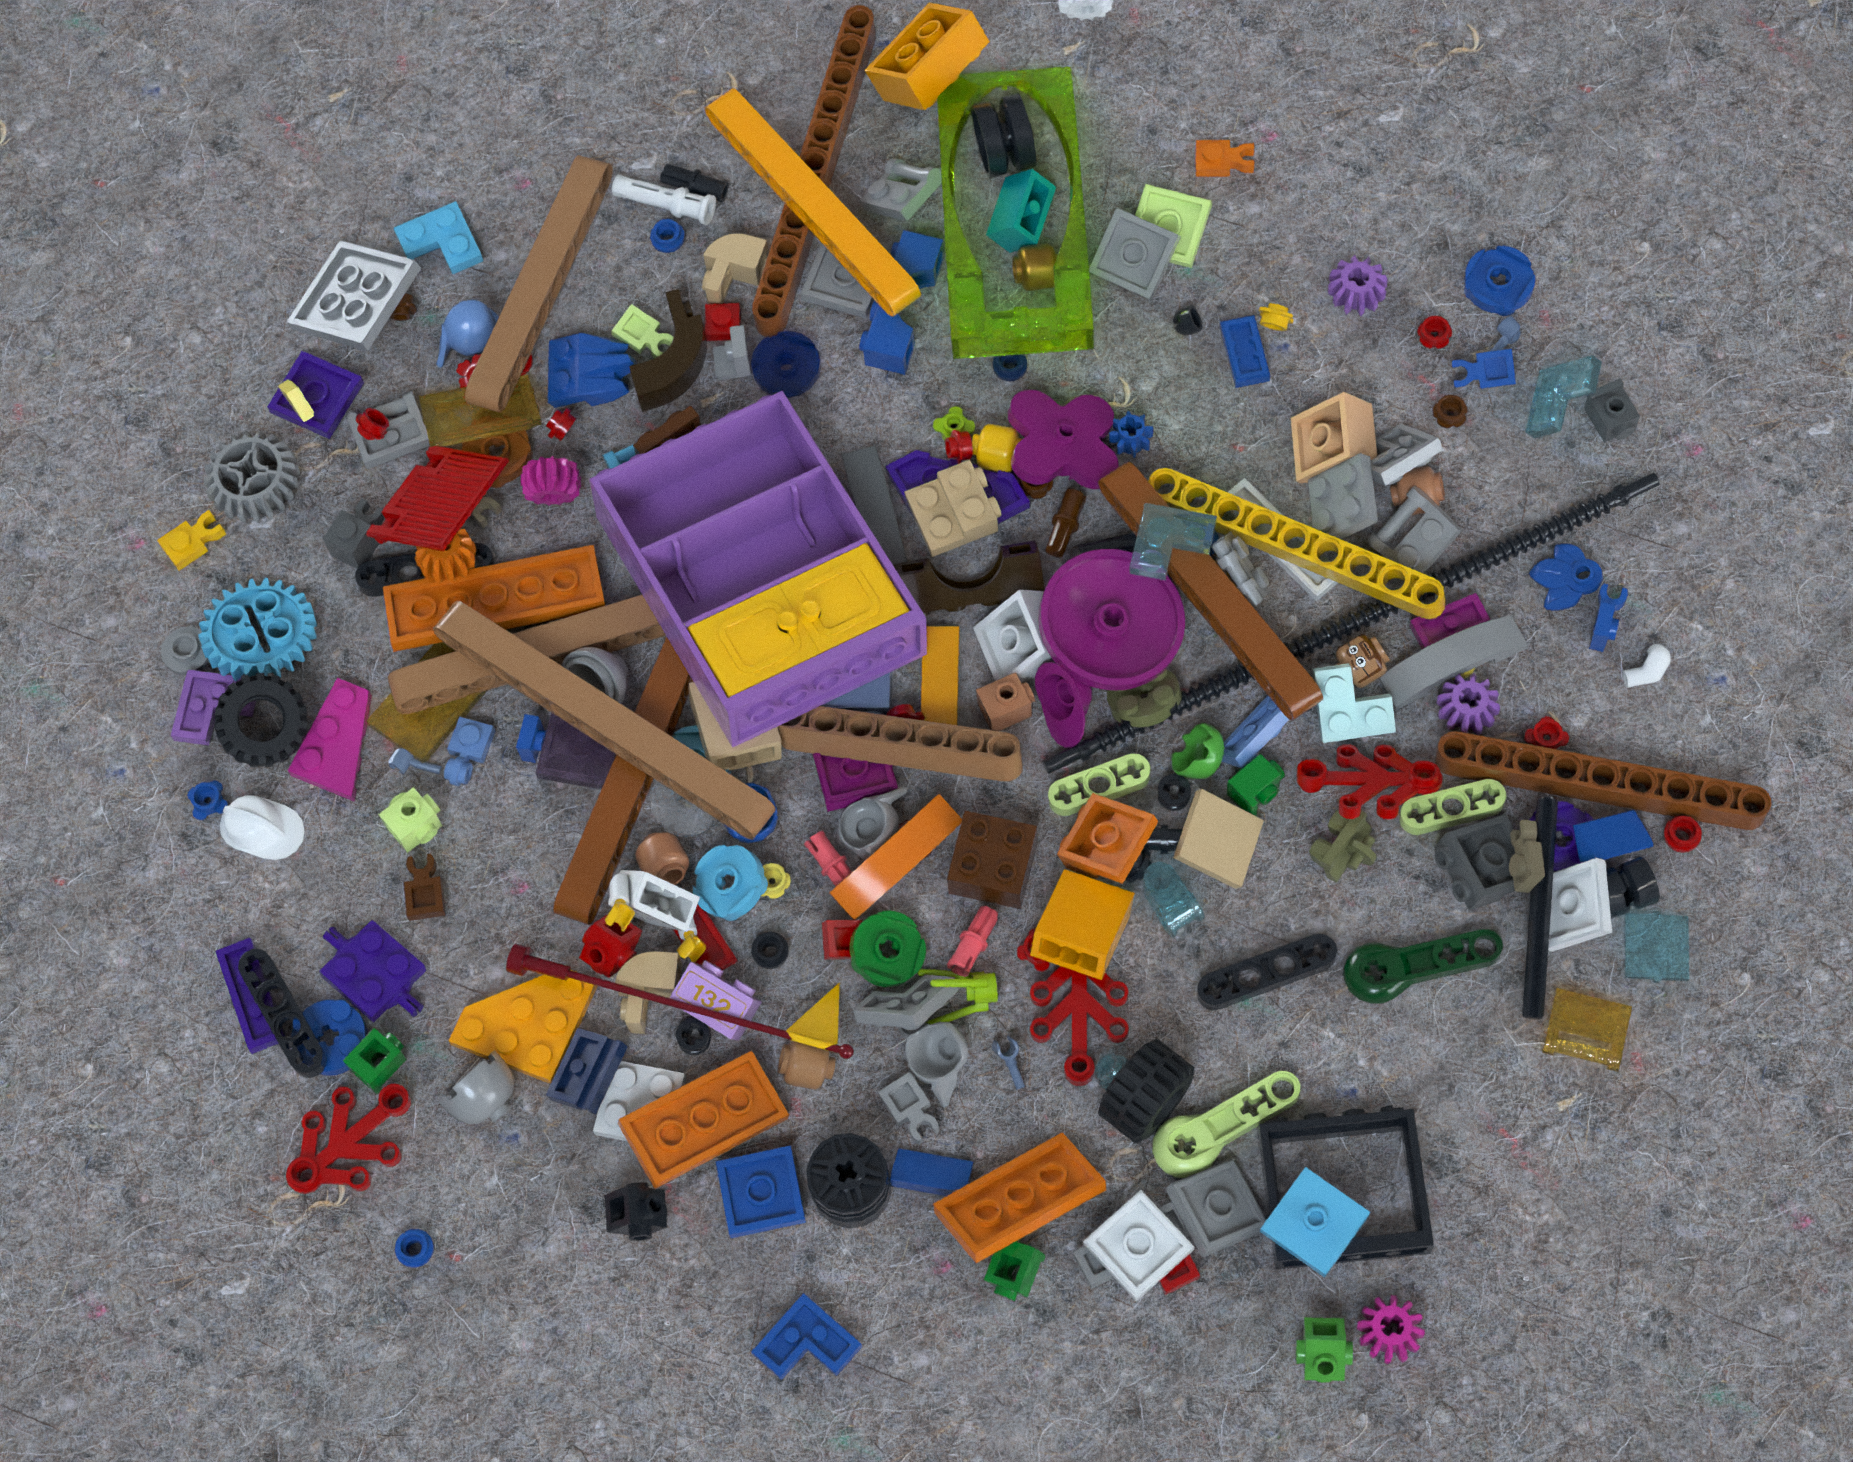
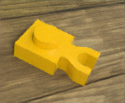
M210 510L204 512L192 527L187 521H184L157 540L178 571L208 552L204 545L205 543L219 540L227 535L220 524L213 529H207L209 524L216 521Z

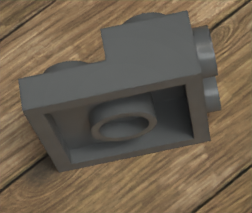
M1506 814L1447 832L1434 846L1436 849L1435 861L1438 867L1442 870L1447 869L1453 880L1452 892L1454 897L1459 902H1465L1468 910L1497 902L1505 894L1515 891L1513 876L1509 872L1510 859L1515 854L1510 832L1515 829Z

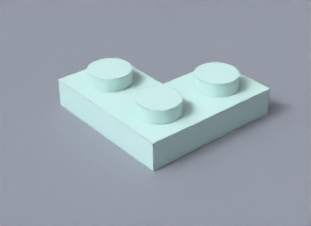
M1349 663L1312 669L1314 681L1323 694V700L1317 704L1320 736L1323 743L1396 732L1392 696L1390 694H1382L1355 699L1352 669Z

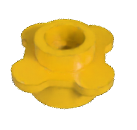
M1269 303L1268 307H1259L1258 310L1261 316L1259 324L1272 330L1287 331L1288 324H1292L1294 319H1292L1293 315L1288 313L1289 309L1279 304Z

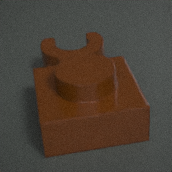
M431 853L427 854V865L422 869L416 868L414 858L409 856L406 866L414 880L403 882L408 920L414 921L446 916L443 881L440 876L432 877L437 869L433 855Z

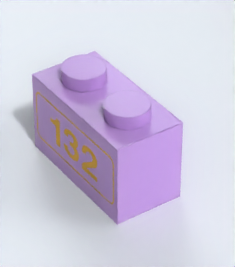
M704 960L702 965L690 962L670 996L671 999L750 1021L762 1002L753 997L755 989L738 979L735 980L734 984L728 982L721 977L724 971ZM684 1010L732 1040L739 1041L746 1030V1027Z

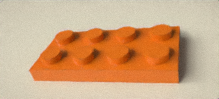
M750 1051L620 1118L618 1125L654 1189L782 1123L788 1119L789 1113L754 1053Z
M1062 1132L933 1203L934 1214L974 1262L978 1263L1106 1191V1180Z

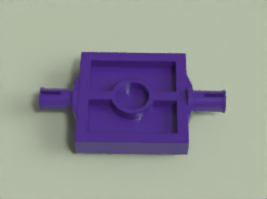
M371 920L356 936L350 939H346L335 927H330L329 932L326 931L324 933L323 939L329 942L337 951L335 956L319 970L321 977L373 1023L387 1009L397 1004L401 1005L412 1017L418 1015L417 1011L419 1013L422 1011L424 1005L418 1002L409 992L413 984L426 972L425 965L376 922Z

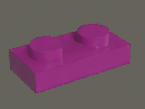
M1474 593L1446 605L1445 610L1440 616L1433 619L1416 617L1410 620L1409 626L1421 649H1424L1448 636L1491 619L1477 593Z

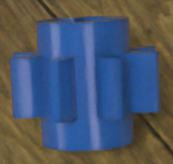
M1127 411L1126 416L1120 420L1113 419V429L1115 431L1109 432V442H1118V455L1124 452L1136 458V454L1142 449L1147 451L1150 449L1148 438L1153 437V426H1145L1144 414L1139 417L1131 415Z

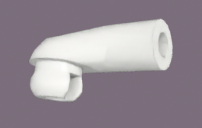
M1660 644L1650 646L1647 650L1648 656L1642 667L1623 670V680L1626 688L1661 680L1671 661L1670 652Z

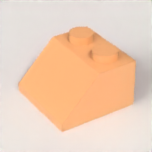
M1342 392L1291 417L1296 481L1299 483H1308V479L1359 453L1370 456L1371 460L1377 457L1373 407L1367 401Z

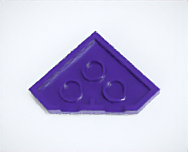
M915 450L886 465L885 469L913 516L906 501L904 491L937 479V472L957 465V460L951 458L950 461L930 457V453ZM972 464L974 469L978 467V465ZM983 470L988 483V487L983 488L987 498L994 496L1001 510L1002 516L997 518L998 524L1030 508L1029 499L1012 473L1000 470L998 473Z

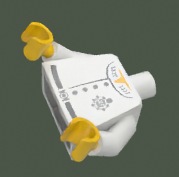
M621 870L620 873L612 877L608 888L610 894L608 905L612 909L605 918V922L609 926L616 922L624 932L632 918L635 917L649 924L678 930L680 938L684 940L677 948L678 954L684 959L689 957L691 962L695 963L706 950L704 942L696 936L698 932L693 919L700 897L644 871Z

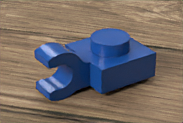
M1605 583L1601 586L1598 595L1599 608L1589 649L1604 652L1607 640H1615L1619 619L1613 618V614L1625 605L1628 597L1627 588H1622L1619 598H1610L1607 595L1608 584Z

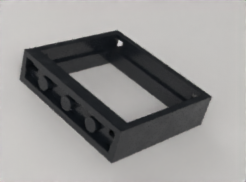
M1393 1105L1382 1107L1380 1112L1365 1113L1364 1109H1350L1342 1112V1116L1327 1117L1326 1113H1311L1303 1117L1304 1120L1288 1121L1287 1117H1277V1120L1265 1121V1124H1259L1258 1141L1268 1217L1280 1202L1272 1144L1401 1131L1415 1231L1355 1237L1335 1264L1431 1254L1434 1242L1414 1108H1393ZM1272 1241L1275 1270L1308 1267Z

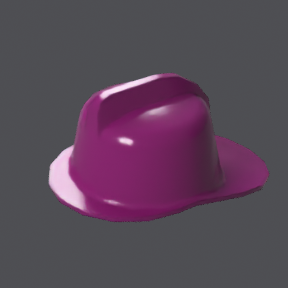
M1055 662L1043 663L1037 669L1035 675V689L1042 705L1047 727L1057 744L1065 748L1074 747L1081 741L1084 734L1085 715L1092 700L1091 686L1075 680L1067 670Z

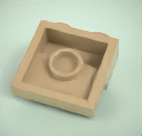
M970 460L937 472V479L904 491L906 501L932 557L998 532L997 518L1002 516L1000 507L994 496L987 498L983 489L988 487L985 474L981 467L974 469Z

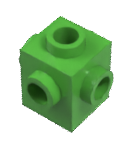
M1304 1318V1340H1296V1364L1304 1365L1305 1380H1315L1322 1383L1345 1381V1365L1353 1364V1342L1346 1341L1344 1318Z

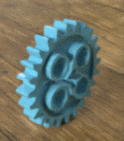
M252 578L249 580L247 588H243L239 583H235L236 592L233 594L225 589L222 590L225 598L223 601L218 599L211 600L214 610L203 611L206 621L199 622L202 633L198 634L205 658H208L212 668H219L222 676L231 672L233 680L237 682L242 675H249L251 677L255 676L256 673H264V676H268L269 673L273 672L274 675L281 678L280 669L285 667L291 672L294 671L292 661L304 662L305 658L302 651H312L313 649L310 640L317 639L314 629L317 626L313 608L311 603H307L303 592L297 594L294 585L285 589L282 580H278L274 586H270L268 578H264L261 586H256ZM247 608H251L255 614L259 627L271 650L269 653H265L260 644L256 631L246 612Z

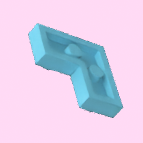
M456 201L394 227L401 247L409 259H415L440 248L452 275L484 261Z

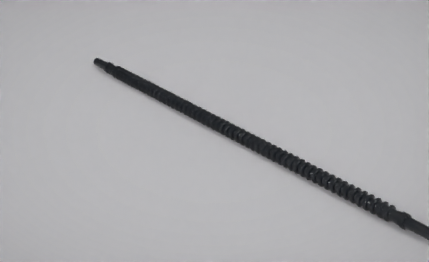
M1651 473L1624 487L1622 484H1619L1605 496L1601 493L1598 494L1597 500L1589 498L1588 504L1581 502L1578 505V509L1570 507L1569 513L1561 511L1559 518L1553 515L1550 522L1545 519L1542 521V526L1534 524L1533 530L1525 528L1523 535L1517 532L1514 535V539L1506 537L1504 544L1498 541L1495 548L1491 545L1487 546L1486 552L1479 550L1476 557L1470 554L1468 561L1460 559L1459 565L1451 563L1449 570L1443 567L1440 574L1432 572L1431 577L1438 580L1444 590L1445 586L1453 588L1455 581L1461 584L1464 577L1471 579L1472 573L1480 575L1482 568L1488 571L1491 569V564L1499 566L1500 560L1504 562L1509 561L1510 555L1514 558L1518 557L1519 551L1526 553L1528 547L1535 549L1538 542L1542 545L1545 544L1546 538L1554 540L1555 534L1562 536L1565 533V529L1570 532L1573 531L1574 525L1582 527L1583 521L1590 523L1593 516L1597 519L1600 518L1601 512L1609 514L1612 507L1628 505L1630 499L1659 486V479L1655 473ZM1424 593L1423 595H1421L1419 599L1421 601H1425L1427 594L1433 597L1435 596V593ZM1376 599L1375 605L1369 602L1366 605V609L1358 607L1357 613L1349 611L1347 618L1339 616L1338 622L1330 620L1328 627L1322 624L1319 631L1311 629L1309 636L1303 633L1300 640L1292 638V644L1284 642V645L1294 657L1304 658L1305 652L1308 651V653L1313 654L1315 647L1321 650L1324 647V643L1332 645L1334 638L1340 641L1343 634L1351 636L1352 630L1359 632L1362 625L1370 627V622L1378 623L1381 616L1387 619L1390 612L1397 614L1398 607ZM1237 664L1235 671L1227 669L1226 675L1223 676V674L1218 673L1216 680L1210 677L1207 680V684L1199 682L1197 689L1191 686L1188 693L1181 691V702L1179 706H1177L1176 702L1174 707L1170 709L1171 716L1167 719L1171 721L1174 714L1182 716L1184 709L1190 712L1193 705L1201 707L1203 700L1209 703L1212 696L1220 698L1222 691L1228 694L1231 687L1239 689V683L1242 682L1244 685H1247L1249 683L1248 679H1255L1244 666L1242 667L1240 664ZM1122 720L1123 723L1120 725L1114 722L1112 729L1104 727V732L1101 734L1095 731L1094 737L1085 740L1081 739L1074 747L1043 760L1044 768L1050 774L1079 759L1084 762L1100 749L1106 752V746L1108 745L1116 747V742L1119 740L1125 743L1127 736L1135 738V733L1138 731L1140 734H1144L1146 727H1132L1130 721ZM1154 725L1148 726V728L1154 729Z

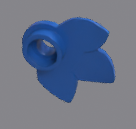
M1573 544L1555 545L1554 558L1538 562L1529 572L1530 577L1536 583L1549 589L1544 608L1551 611L1574 607L1583 594L1587 595L1595 592L1603 580V572L1599 564L1593 560L1586 559L1582 550ZM1585 571L1590 572V575L1586 579L1578 578V575L1580 573Z

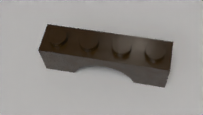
M1036 540L1000 546L993 565L983 574L970 579H956L943 574L934 566L930 558L894 564V568L925 616H928L932 611L944 609L948 612H957L965 609L968 605L980 603L983 606L997 605L1002 600L1011 597L1019 589L1045 590L1040 552Z

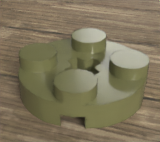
M1167 669L1157 678L1142 686L1127 690L1107 691V702L1113 718L1120 723V718L1130 721L1132 727H1148L1166 720L1171 716L1170 709L1174 707L1176 702L1177 706H1179L1182 698L1177 677ZM1148 694V697L1141 699L1140 695Z

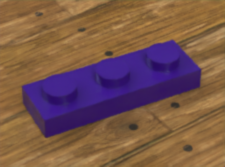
M249 937L215 952L248 1050L251 1054H254L279 1043L238 969L241 956L249 950L256 949L253 940ZM258 960L252 963V971L256 973L263 983L267 979L261 969L262 965ZM269 991L264 997V1003L266 1006L274 1007L276 1005L271 991ZM282 1026V1028H281V1034H282V1036L286 1037L285 1032H284V1029H283V1026Z

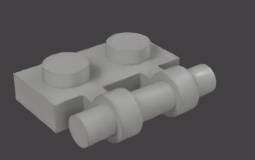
M1230 531L1219 538L1211 547L1218 556L1216 561L1221 569L1226 568L1237 585L1238 590L1254 607L1263 601V598L1270 592L1267 587L1269 581L1262 569L1259 567L1255 568L1247 557L1249 550L1244 541L1239 536L1235 538Z

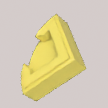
M286 380L278 385L289 404L303 422L314 416V411L297 385L291 380Z

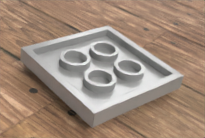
M339 241L287 320V323L295 331L368 351L419 273L421 267L413 259Z

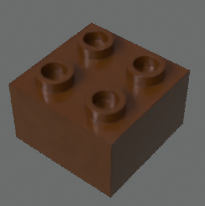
M964 810L947 877L949 894L1021 909L1038 844L1037 826Z

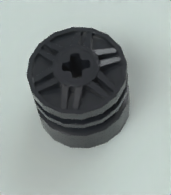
M852 1133L838 1134L821 1142L811 1154L806 1169L807 1183L813 1202L821 1216L833 1225L844 1228L864 1227L879 1218L888 1206L892 1191L887 1163L877 1145L864 1136ZM853 1170L855 1179L848 1178L845 1183L842 1182L840 1174L847 1175Z

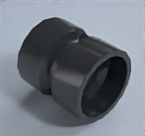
M1638 857L1624 862L1620 865L1618 871L1613 867L1606 869L1611 919L1627 914L1630 911V906L1639 910L1659 902L1660 894L1657 881L1645 858Z

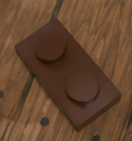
M691 405L683 411L673 413L663 425L654 431H647L639 437L638 441L633 444L635 454H645L660 447L667 440L677 439L692 432L701 425L698 413Z

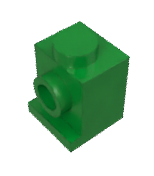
M1260 753L1227 781L1226 794L1239 808L1257 816L1258 805L1260 803L1267 805L1278 795L1280 781L1285 777V773L1274 760L1268 762Z
M373 1028L346 1056L343 1062L357 1078L377 1095L382 1090L381 1086L407 1059L401 1052L405 1046L392 1033L388 1031L383 1036L376 1028ZM385 1057L377 1066H375V1061L377 1058Z
M1015 1241L993 1254L984 1281L995 1286L993 1293L1005 1299L1015 1301L1017 1295L1028 1298L1040 1263L1044 1262L1046 1255L1034 1247ZM1020 1267L1016 1279L1013 1280L1012 1272Z

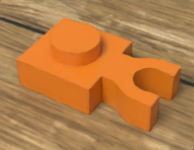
M1196 140V177H1230V169H1237L1243 173H1254V160L1242 159L1244 156H1254V143H1245L1238 147L1230 148V140Z

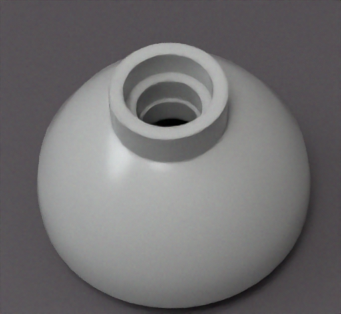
M583 647L565 657L562 663L564 668L622 704L626 694L628 669L625 661L619 655L610 654L603 649L595 647Z

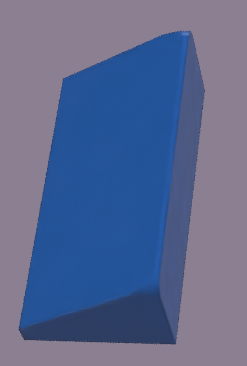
M1635 810L1573 825L1580 862H1586L1595 858L1605 860L1654 846L1652 838Z
M898 1148L890 1176V1184L892 1187L948 1196L970 1183L974 1162Z

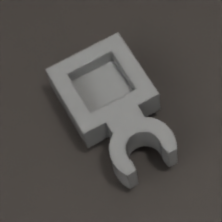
M910 1072L878 1091V1096L898 1126L909 1121L910 1134L915 1143L918 1145L923 1143L918 1133V1129L922 1125L930 1126L935 1134L939 1133L937 1120L923 1112L931 1107L930 1101Z

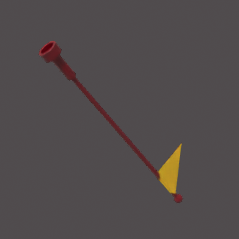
M515 943L507 958L506 971L515 975L524 976L527 970L565 981L571 978L805 1045L836 1052L843 1059H849L854 1054V1049L850 1044L837 1045L840 982L787 1030H782L571 971L570 966L532 956V949L524 945Z

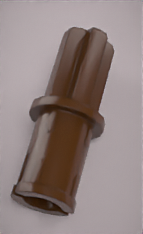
M1067 489L1065 491L1061 506L1057 514L1051 519L1054 527L1045 548L1048 555L1056 558L1063 557L1071 534L1079 529V516L1087 500V497L1083 496L1084 493L1079 490Z

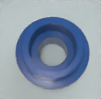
M663 219L658 221L652 228L650 239L656 250L670 253L678 250L683 245L685 234L680 224L671 219ZM665 236H673L669 240H662Z
M420 1229L405 1231L398 1237L395 1244L397 1259L403 1265L410 1268L425 1265L431 1259L434 1252L433 1240L425 1231ZM415 1243L421 1244V1251L417 1255L409 1254L411 1245Z

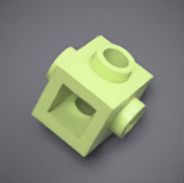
M414 787L407 793L402 792L391 800L389 807L378 814L385 827L407 853L420 843L429 842L437 834L438 829L442 827L436 815L441 811L438 805L428 794L421 797Z

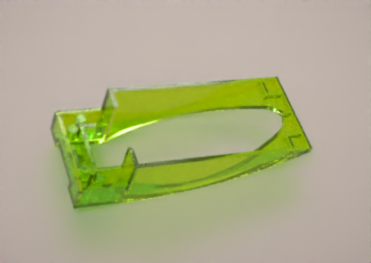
M1071 66L959 74L958 79L937 97L953 359L1094 349L1087 237ZM1001 86L1002 90H1007V86L1015 87L1029 95L1039 105L1052 124L1066 158L1070 183V204L1066 232L1053 267L1055 307L1028 309L1027 306L1013 307V310L985 312L983 273L967 244L960 225L954 192V170L959 143L971 116V105L979 103L988 93Z

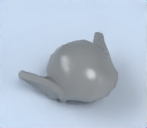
M902 786L893 791L866 797L848 805L842 811L838 821V835L841 842L847 848L854 850L865 861L900 829V817L891 804L906 794L907 788Z
M938 1022L931 1025L925 1023L922 1027L915 1030H905L898 1027L902 1037L907 1040L906 1057L910 1069L919 1080L932 1085L933 1092L942 1107L949 1106L951 1095L957 1083V1073L964 1067L968 1059V1047L965 1037L950 1022Z

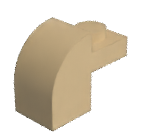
M738 233L722 236L709 245L703 255L707 271L702 283V289L706 292L708 304L724 303L733 279L756 286L759 285L769 254L767 240Z
M656 951L641 953L632 957L621 967L615 983L670 998L681 979L683 964L678 953ZM618 992L619 996L628 997L622 998L621 1020L625 1021L630 1033L645 1034L649 1000Z

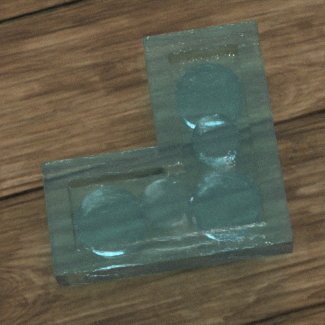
M1591 355L1540 370L1525 432L1533 438L1561 432L1568 400L1595 393L1602 361Z
M1145 503L1131 559L1130 574L1166 580L1173 548L1209 555L1217 516Z

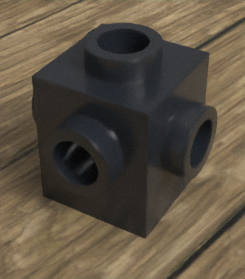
M635 1182L604 1195L607 1233L629 1235V1240L644 1241L651 1239L652 1233L667 1228L665 1190L649 1188V1184L645 1182Z

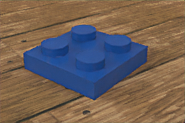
M791 1145L716 1161L728 1232L731 1239L806 1223Z

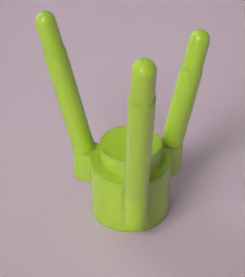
M920 969L918 972L919 976L955 977V979H933L930 981V985L932 987H965L967 1001H974L973 1005L925 1022L930 1025L938 1022H951L975 1012L989 1011L988 1003L998 1002L995 972H970L967 977L959 976L950 970Z

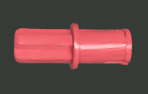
M820 831L811 836V842L807 840L804 846L808 848L823 869L821 874L828 876L836 887L852 871L845 863L847 860L846 856H840L825 832Z
M988 906L980 907L968 930L961 932L959 936L961 941L947 963V967L952 969L953 973L962 977L969 975L980 952L985 951L988 946L986 940L998 920L996 910Z

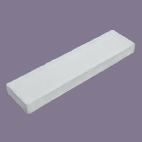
M1245 478L1228 491L1230 494L1281 514ZM1235 510L1226 512L1233 520L1239 515V512ZM1260 524L1256 527L1254 533L1258 535L1267 534L1272 526ZM1295 537L1289 540L1287 546L1293 549L1299 548L1305 540ZM1269 554L1315 601L1319 600L1338 584V582ZM1323 554L1320 556L1319 560L1322 562H1331Z

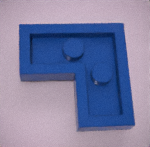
M803 1293L751 1353L780 1380L788 1374L807 1351L837 1376L860 1351L862 1344Z

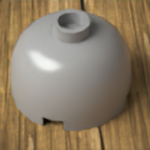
M495 1050L488 1056L492 1063L489 1064L483 1059L449 1092L453 1097L451 1100L444 1095L438 1101L456 1120L466 1124H479L489 1117L494 1123L510 1108L506 1101L513 1093L514 1078L506 1062Z

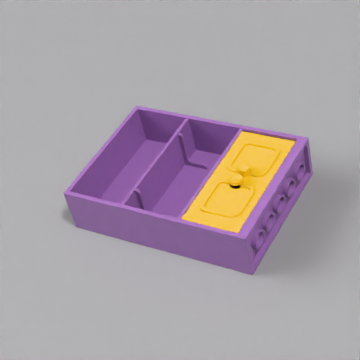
M783 391L774 395H766L752 405L741 410H733L717 421L700 425L692 432L680 438L667 440L658 448L645 454H637L630 458L629 461L612 469H604L596 476L590 478L597 519L732 748L927 655L925 615Z

